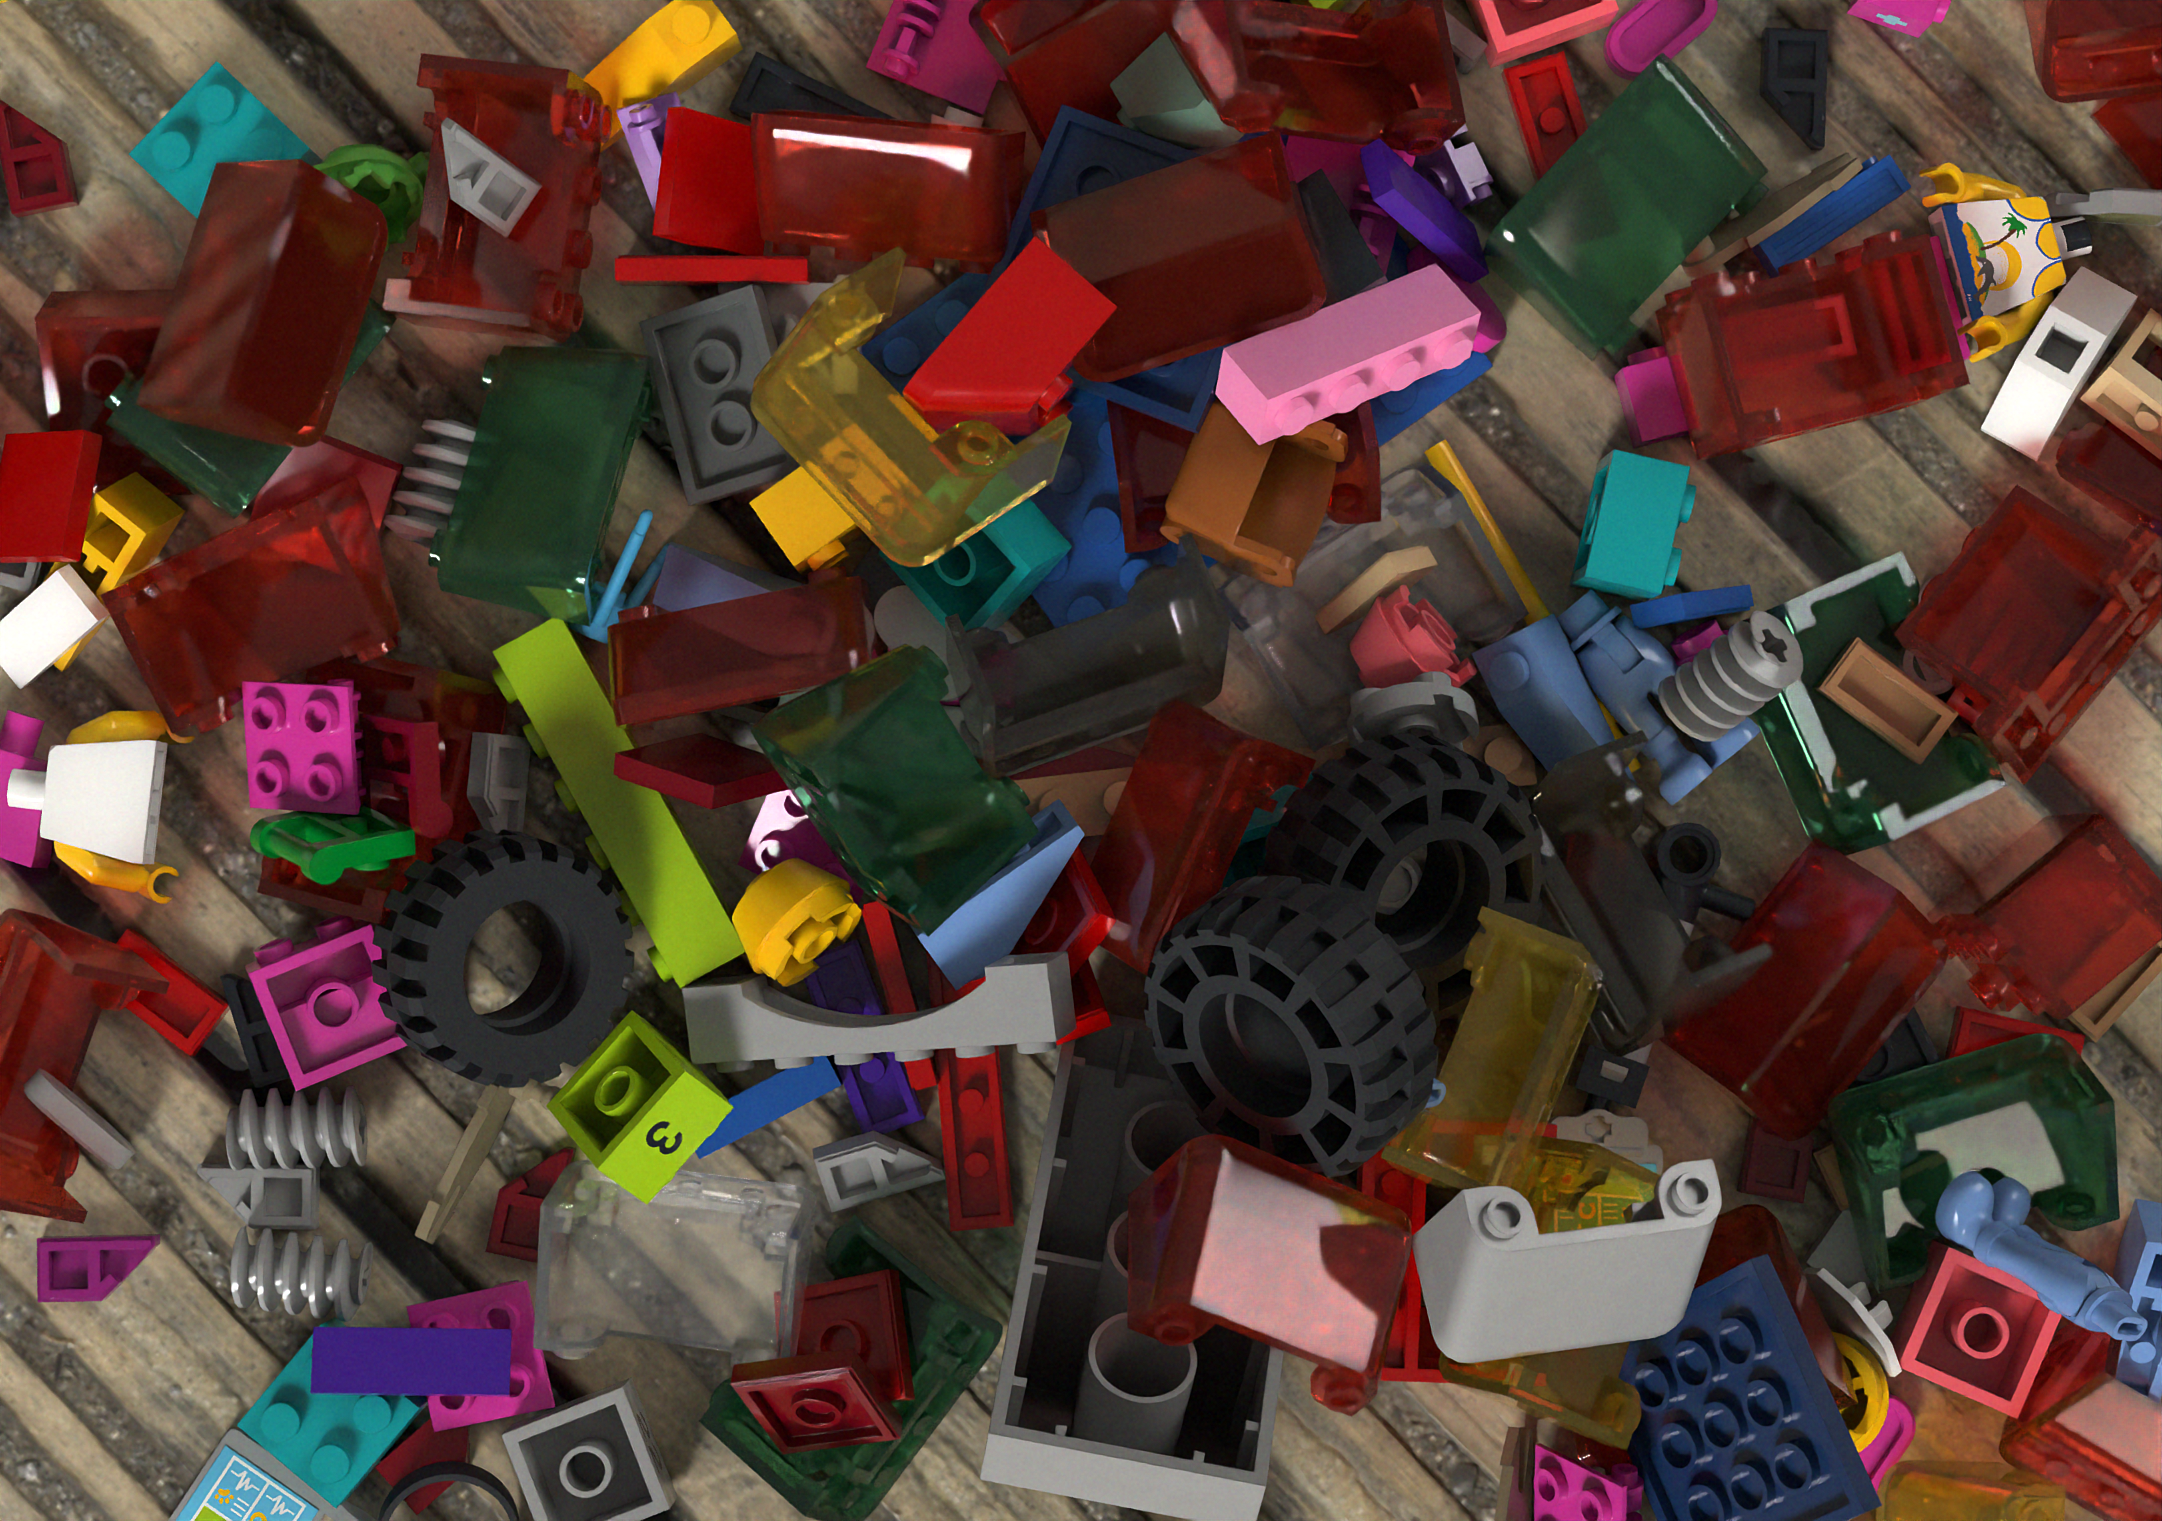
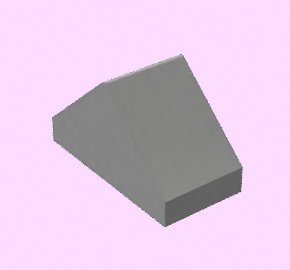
M1108 1013L1112 1026L1061 1044L980 1480L1194 1521H1256L1267 1485L1306 1179H1295L1294 1173L1290 1175H1277L1261 1169L1260 1163L1252 1159L1244 1160L1227 1149L1228 1144L1215 1133H1208L1196 1120L1198 1116L1185 1100L1181 1102L1170 1085L1172 1080L1165 1066L1159 1065L1152 1047L1154 1042L1152 1030L1146 1026V1021Z

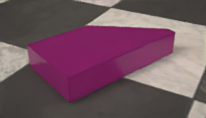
M160 1234L42 1236L37 1238L38 1303L106 1300L160 1244Z

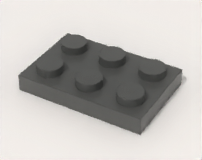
M751 284L639 322L688 506H700L782 480L809 461L762 286Z

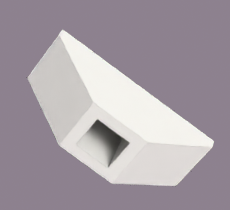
M2081 266L2050 304L2017 357L1981 427V431L2037 461L2135 304L2138 296Z

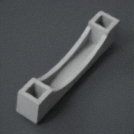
M1068 952L1004 956L984 967L986 981L968 995L934 1008L894 1015L849 1014L809 1005L770 987L767 984L766 974L750 973L707 976L682 988L692 1064L715 1063L717 1072L727 1073L751 1069L755 1066L754 1060L768 1059L775 1060V1068L791 1069L813 1064V1057L834 1055L836 1065H854L869 1062L874 1059L873 1053L894 1052L896 1061L905 1062L930 1058L934 1056L933 1049L955 1048L956 1057L959 1058L992 1054L995 1052L994 1045L1017 1044V1052L1020 1054L1051 1051L1057 1048L1056 1041L1077 1029Z

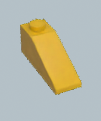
M673 0L643 22L551 108L589 160H592L625 135L616 112L617 109L674 91L679 96L743 50L737 33L712 0Z
M134 472L95 494L91 501L80 561L55 562L44 581L58 569L70 564L111 615L157 558L185 511L139 473ZM110 615L53 665L60 671L69 668Z

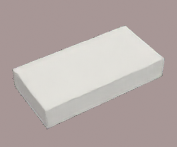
M70 564L54 572L0 621V666L20 690L33 683L110 615Z

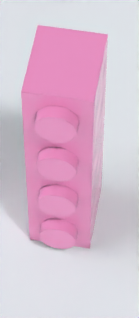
M1435 263L1223 348L1215 395L1258 445L1283 435H1294L1314 422L1338 412H1349L1360 403L1391 390H1402L1413 381L1439 370L1457 367L1470 358L1481 312Z

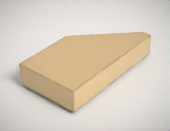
M1421 545L1385 553L1317 611L1318 613L1315 615V618L1324 634H1331L1367 615L1378 596L1387 598L1401 585H1406L1409 590L1438 566V563L1428 546L1423 547Z

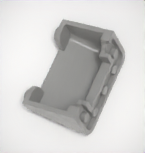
M1713 1159L1682 1162L1669 1167L1657 1179L1654 1187V1198L1651 1201L1632 1203L1623 1210L1624 1224L1539 1234L1532 1208L1519 1192L1505 1186H1488L1462 1190L1410 1238L1430 1327L1437 1347L1448 1358L1457 1362L1477 1363L1650 1339L1669 1332L1684 1318L1722 1205L1721 1188Z

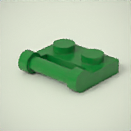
M361 804L359 814L357 815L294 811L268 816L256 822L250 833L251 846L255 851L269 858L282 857L300 866L307 878L321 885H329L341 877L345 868L353 867L363 871L381 870L392 865L391 859L416 854L415 832L411 827Z

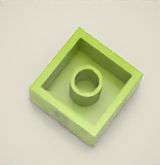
M633 1010L628 1013L546 1105L596 1169L646 1205L674 1178L681 1166L706 1138L717 1130L722 1120L734 1108L696 1064H692L691 1058L678 1044Z

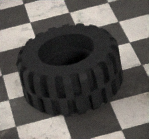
M483 829L467 832L463 837L464 844L447 839L432 848L433 861L426 863L417 859L404 872V876L409 880V883L402 892L392 889L383 905L391 909V913L386 926L376 925L372 943L382 948V959L373 960L371 966L373 982L387 989L378 998L384 1016L397 1023L395 1033L408 1046L420 1051L421 1056L470 1081L486 1086L494 1082L504 1088L524 1087L529 1082V1078L544 1083L559 1077L562 1073L560 1064L565 1062L576 1067L590 1056L591 1051L587 1045L594 1038L604 1041L614 1027V1024L608 1021L615 1006L624 1008L630 990L623 988L622 984L625 973L634 972L635 952L625 949V940L633 936L629 915L615 910L621 906L622 898L613 883L602 880L601 870L588 859L573 854L572 850L522 832L502 829L496 834ZM528 900L539 917L543 932V952L536 975L527 989L509 1005L491 1013L477 1014L468 1001L463 980L464 960L470 941L481 924L494 912L508 904Z

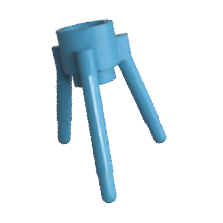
M589 494L585 496L571 582L562 605L572 609L567 621L569 628L594 640L614 644L619 629L628 630L637 608L659 578L669 543L662 548L626 599L627 594L621 591L653 519L651 510H643L629 536L608 585L591 580L588 590L584 589L597 502L596 497Z

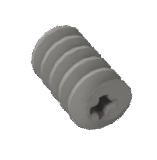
M447 417L444 420H424L421 427L435 440V443H417L413 445V453L426 465L424 468H404L402 475L416 489L415 491H395L392 498L406 511V514L385 515L383 522L397 536L456 560V557L442 543L444 540H464L466 534L452 522L453 516H474L475 510L461 498L462 494L484 492L485 487L471 472L473 469L493 470L495 463L481 451L482 445L502 446L504 441Z
M1754 610L1750 617V623L1740 621L1730 627L1728 635H1721L1712 641L1710 649L1705 648L1695 654L1693 662H1687L1677 668L1675 676L1670 675L1664 678L1658 687L1659 701L1666 715L1687 735L1700 741H1716L1727 734L1730 728L1743 722L1747 715H1751L1763 707L1765 702L1779 695L1783 688L1799 680L1803 671V655L1799 643L1789 628L1778 618L1767 612Z
M354 1085L346 1087L342 1104H335L329 1086H322L316 1105H309L303 1088L294 1091L290 1106L283 1105L278 1088L269 1089L265 1107H258L252 1089H245L239 1108L229 1110L226 1124V1148L233 1171L244 1169L249 1157L257 1170L268 1169L274 1157H276L278 1164L283 1169L294 1168L300 1158V1154L305 1165L309 1168L320 1167L326 1153L334 1167L345 1166L350 1159L351 1153H353L356 1162L360 1166H364L366 1163L368 1143L364 1105L360 1103Z
M244 1225L237 1234L231 1258L230 1282L234 1303L239 1308L250 1307L258 1295L259 1304L263 1311L271 1312L278 1307L283 1298L286 1311L291 1315H297L303 1311L309 1301L311 1313L315 1318L326 1317L334 1305L336 1315L340 1321H351L365 1300L372 1270L373 1244L372 1242H366L358 1259L351 1258L348 1239L341 1238L333 1254L326 1255L323 1236L315 1235L307 1252L300 1251L297 1232L291 1231L280 1249L274 1246L272 1229L265 1228L257 1244L250 1245L247 1227Z

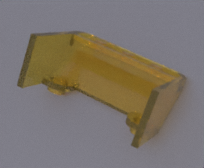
M897 246L828 288L816 298L757 374L751 393L750 407L753 415L888 558L903 566L920 567L933 562L1053 482L1072 422L1062 414L1016 445L995 426L977 420L960 422L940 435L857 350L858 347L873 337L877 325L892 315L907 255Z
M1482 906L1477 919L1486 929V933L1477 932L1474 935L1464 960V969L1472 971L1471 986L1474 990L1437 1079L1446 1086V1094L1437 1106L1423 1109L1418 1113L1415 1121L1392 1139L1390 1146H1385L1381 1156L1382 1159L1398 1171L1454 1196L1464 1189L1488 1186H1505L1520 1193L1593 1011L1602 982V972L1584 944Z

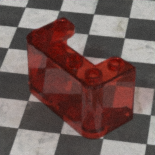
M421 53L416 85L420 88L431 89L433 92L436 113L424 111L423 125L433 130V138L415 253L403 251L401 264L410 268V271L404 279L387 277L382 310L416 326L565 343L571 332L576 333L579 331L583 320L584 302L579 294L582 269L589 267L593 255V236L588 231L592 206L598 205L602 195L603 176L601 169L598 168L601 143H606L609 140L612 130L611 107L603 103V98L598 90L569 69ZM446 117L456 122L542 184V187L507 238L450 199L441 124Z
M1901 229L1890 230L1862 240L1863 245L1835 253L1836 263L1818 267L1815 257L1805 258L1778 267L1780 277L1761 281L1759 271L1747 272L1730 277L1728 270L1720 271L1690 281L1691 286L1665 294L1666 306L1656 310L1655 314L1696 461L1711 459L1891 413L1926 402L1970 384L1928 233L1903 239Z
M2092 812L2045 816L1930 910L1927 916L1932 926L1925 932L1934 946L1948 960H1952L1956 956L1972 974L1966 980L1967 985L1988 1009L1992 1010L1998 1006L2001 1011L2010 1012L2021 1001L2035 1016H2039L2042 1012L2046 1011L2054 1018L2066 1019L2162 940V882L2119 830L2101 814Z

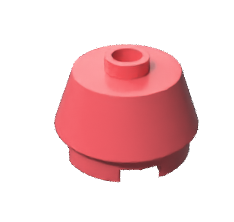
M1401 585L1387 598L1378 596L1349 644L1351 654L1361 669L1358 672L1359 678L1366 688L1383 689L1393 685L1409 683L1422 673L1436 671L1448 674L1451 678L1452 686L1461 689L1462 685L1476 675L1477 669L1474 661L1467 657L1460 663L1454 653L1456 647L1453 641L1458 638V635L1425 598L1412 605L1408 598L1411 593L1406 585Z

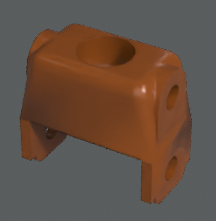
M1217 397L1199 433H1194L1167 497L1165 505L1167 514L1160 528L1161 533L1172 542L1209 556L1238 573L1279 588L1283 586L1293 587L1297 578V569L1309 552L1324 520L1334 486L1337 462H1344L1348 453L1347 434L1336 429L1335 424L1319 420L1307 425L1303 430L1294 435H1283L1258 445Z

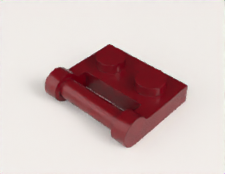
M383 711L359 713L360 729L363 730V738H360V745L364 749V757L361 758L362 786H366L367 794L363 796V805L412 827L414 832L422 837L432 839L444 837L452 828L454 817L449 805L441 801L440 769L445 763L446 750L443 737L438 732V721ZM394 784L408 787L409 800L404 799L400 793L394 790Z

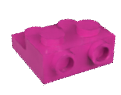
M350 912L335 915L314 926L317 937L294 946L290 937L275 939L256 948L253 952L257 961L244 965L296 1091L408 1046L395 1033L397 1023L384 1016L378 1002L379 995L386 992L387 989L373 982L371 963L373 960L382 959V951L380 947L372 944L374 931L366 917L354 921Z

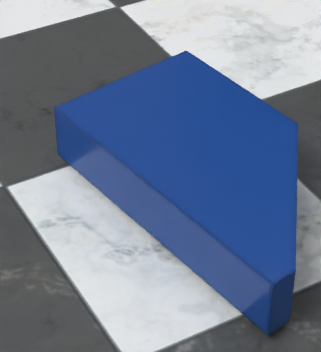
M1748 584L1680 593L1632 604L1630 609L1634 627L1638 626L1639 629L1684 623L1715 615L1748 611L1750 607L1754 606L1751 587Z

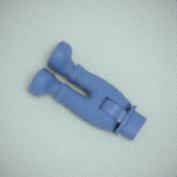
M1591 589L1557 617V620L1563 632L1572 641L1570 647L1575 656H1577L1584 676L1594 693L1616 721L1641 747L1640 751L1648 760L1651 761L1654 757L1656 758L1661 771L1659 782L1660 794L1672 806L1706 779L1715 768L1745 746L1761 730L1751 718L1746 717L1743 722L1730 728L1727 734L1716 741H1700L1689 736L1700 755L1689 752L1677 740L1678 734L1670 725L1665 723L1647 697L1650 694L1660 703L1658 695L1659 684L1664 678L1670 675L1675 676L1677 668H1679L1675 663L1676 660L1645 629H1639L1638 626L1634 627L1632 619L1622 616L1617 620L1622 610L1618 606L1610 610L1598 594Z
M1967 1171L1957 1176L1947 1186L1938 1202L1935 1217L1939 1231L1956 1246L1973 1251L1975 1258L1988 1267H1996L2019 1279L2038 1293V1298L2049 1310L2063 1315L2078 1326L2090 1331L2106 1332L2114 1339L2124 1341H2136L2144 1334L2148 1325L2147 1320L2131 1309L2133 1305L2132 1296L2120 1288L2112 1277L2090 1261L2041 1239V1236L2033 1229L2023 1225L2028 1216L2031 1202L2029 1192L2023 1184L2012 1177H2007L1991 1186L1990 1182L1976 1171Z

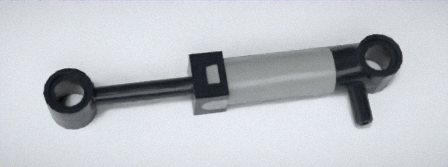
M1685 822L1666 826L1656 833L1650 843L1649 861L1586 1043L1581 1042L1567 1082V1085L1589 1092L1582 1113L1595 1108L1609 1112L1613 1101L1636 1109L1650 1068L1646 1063L1699 909L1703 908L1743 923L1750 922L1756 908L1754 899L1709 884L1710 878L1714 876L1720 866L1721 849L1719 841L1712 831L1701 824ZM1682 836L1693 840L1698 846L1700 853L1699 862L1696 867L1687 873H1682L1675 869L1669 857L1673 842Z

